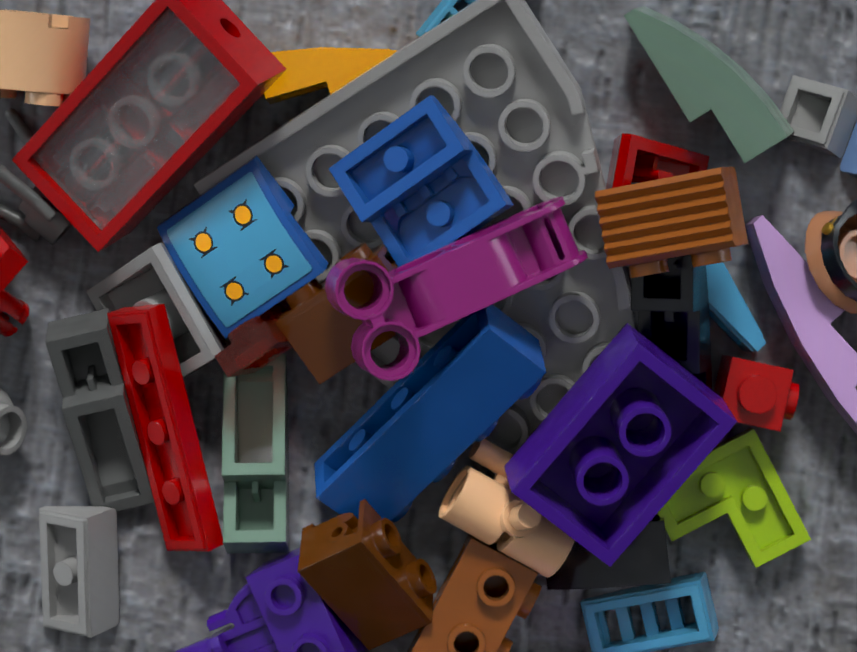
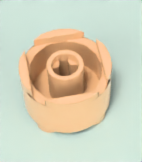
M1 9L0 99L16 98L18 90L25 91L24 103L59 107L86 78L91 18Z

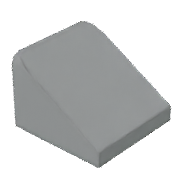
M793 75L780 112L794 130L785 139L841 158L857 119V97L849 90Z

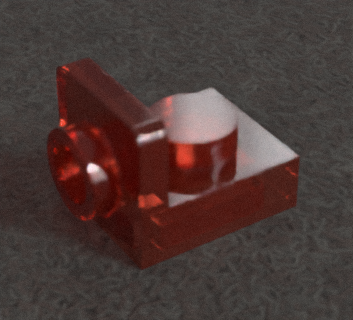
M281 302L260 316L244 322L228 334L231 345L215 355L216 360L228 378L256 373L292 347L275 324L285 311Z

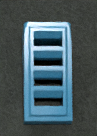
M723 262L706 265L709 317L743 351L758 352L766 344V341Z
M706 572L671 578V583L636 586L583 599L580 602L592 652H652L714 641L719 631ZM690 595L696 622L685 624L680 597ZM665 600L671 628L661 630L655 606L656 601ZM635 605L640 606L646 634L636 636L630 606ZM615 609L622 640L612 642L605 611Z

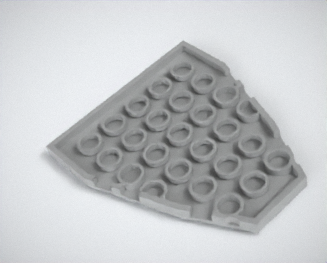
M476 0L209 172L193 185L201 195L257 155L295 205L291 211L292 216L329 263L326 270L316 277L320 284L326 281L327 275L334 264L352 249L366 242L369 248L373 250L383 243L371 222L360 221L328 168L425 98L432 95L436 97L462 129L514 204V206L479 230L544 201L563 197L566 204L560 207L578 251L585 250L588 258L564 272L493 304L539 340L547 372L543 375L541 383L534 393L524 400H517L499 417L494 430L485 438L514 455L624 325L628 323L633 328L635 327L633 311H631V288L627 268L622 266L609 269L606 264L607 255L604 251V241L601 237L602 229L599 225L600 216L597 212L598 204L595 200V191L606 189L581 87L525 0ZM389 251L384 255L385 258L390 256ZM459 320L418 338L421 349L419 360ZM395 335L371 351L372 360L376 365H387L395 360L400 348L398 337ZM377 378L389 389L398 381H388Z

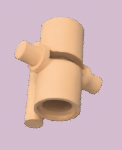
M487 439L475 442L470 451L469 459L496 473L494 479L471 466L462 468L444 495L438 512L439 518L488 545L497 544L498 551L547 578L553 576L566 560L575 540L511 492L504 466L513 454Z

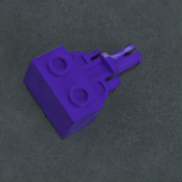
M297 548L264 562L245 578L248 583L234 596L228 609L210 616L207 620L209 631L229 623L234 625L227 626L208 638L174 652L369 651L297 572L300 548Z

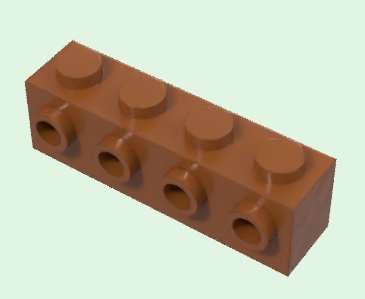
M468 534L433 601L432 623L418 629L407 652H509L513 641L506 638L505 635L516 615L526 619L531 612L542 588L541 585L534 582L538 572L498 551L497 545H488Z

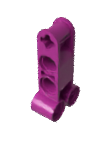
M556 197L534 205L388 272L376 262L359 258L344 259L334 265L326 278V296L334 309L346 316L362 321V324L358 326L353 334L351 343L352 355L358 366L381 380L395 381L403 379L413 372L419 362L421 349L418 338L585 261L588 258L585 250L578 251L560 208L566 204L564 198ZM365 270L373 279V295L365 304L356 307L351 306L345 298V282L354 272ZM393 331L399 339V354L394 361L387 365H376L372 360L370 352L372 342L382 332Z

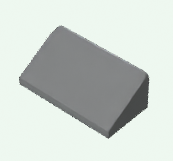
M44 506L39 508L43 627L92 638L117 626L120 617L116 509L103 506Z

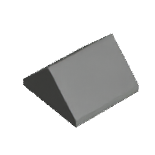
M158 243L150 247L86 291L97 311L109 308V311L112 312L123 307L165 304L183 378L231 352L218 328L187 285L164 243Z

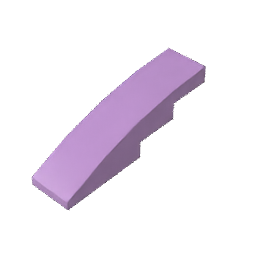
M763 215L753 217L745 224L746 233L764 287L795 350L826 398L857 434V389L855 388L857 386V352L830 325L845 310L834 305L818 288L809 271L808 263Z

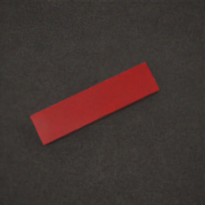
M165 304L123 307L107 313L166 549L167 551L209 552L224 545L223 536Z

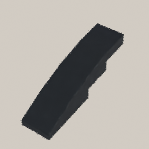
M691 254L667 258L668 272L631 278V311H638V331L712 390L706 265L693 267Z

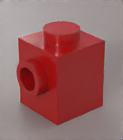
M722 355L714 392L723 398L738 423L781 432L783 419L792 420L799 398V384L792 382L793 369Z

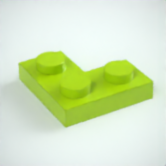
M749 428L718 444L661 508L657 516L658 518H664L665 531L669 539L674 541L726 514L750 562L757 568L808 542L811 538L757 433L753 428Z

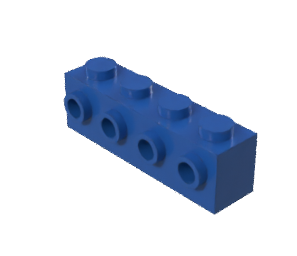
M493 304L461 318L419 360L413 372L403 379H399L314 463L316 498L338 514L353 513L357 519L359 517L360 501L366 499L382 519L388 518L393 523L399 521L408 512L413 500L431 482L436 483L445 478L454 466L456 459L474 441L479 442L488 437L497 425L500 416L517 400L528 398L538 388L543 375L547 373L539 340Z

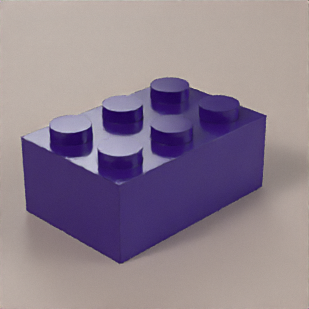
M626 323L505 464L504 468L512 493L611 567L732 429L737 420L723 398L630 324Z

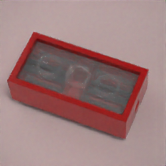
M155 0L13 157L12 161L97 252H100L131 233L286 71V68L222 0Z

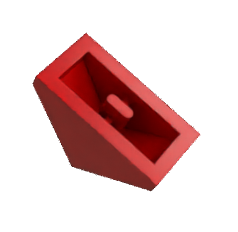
M622 133L614 140L606 189L631 185V182H646L707 170L709 156L634 134Z

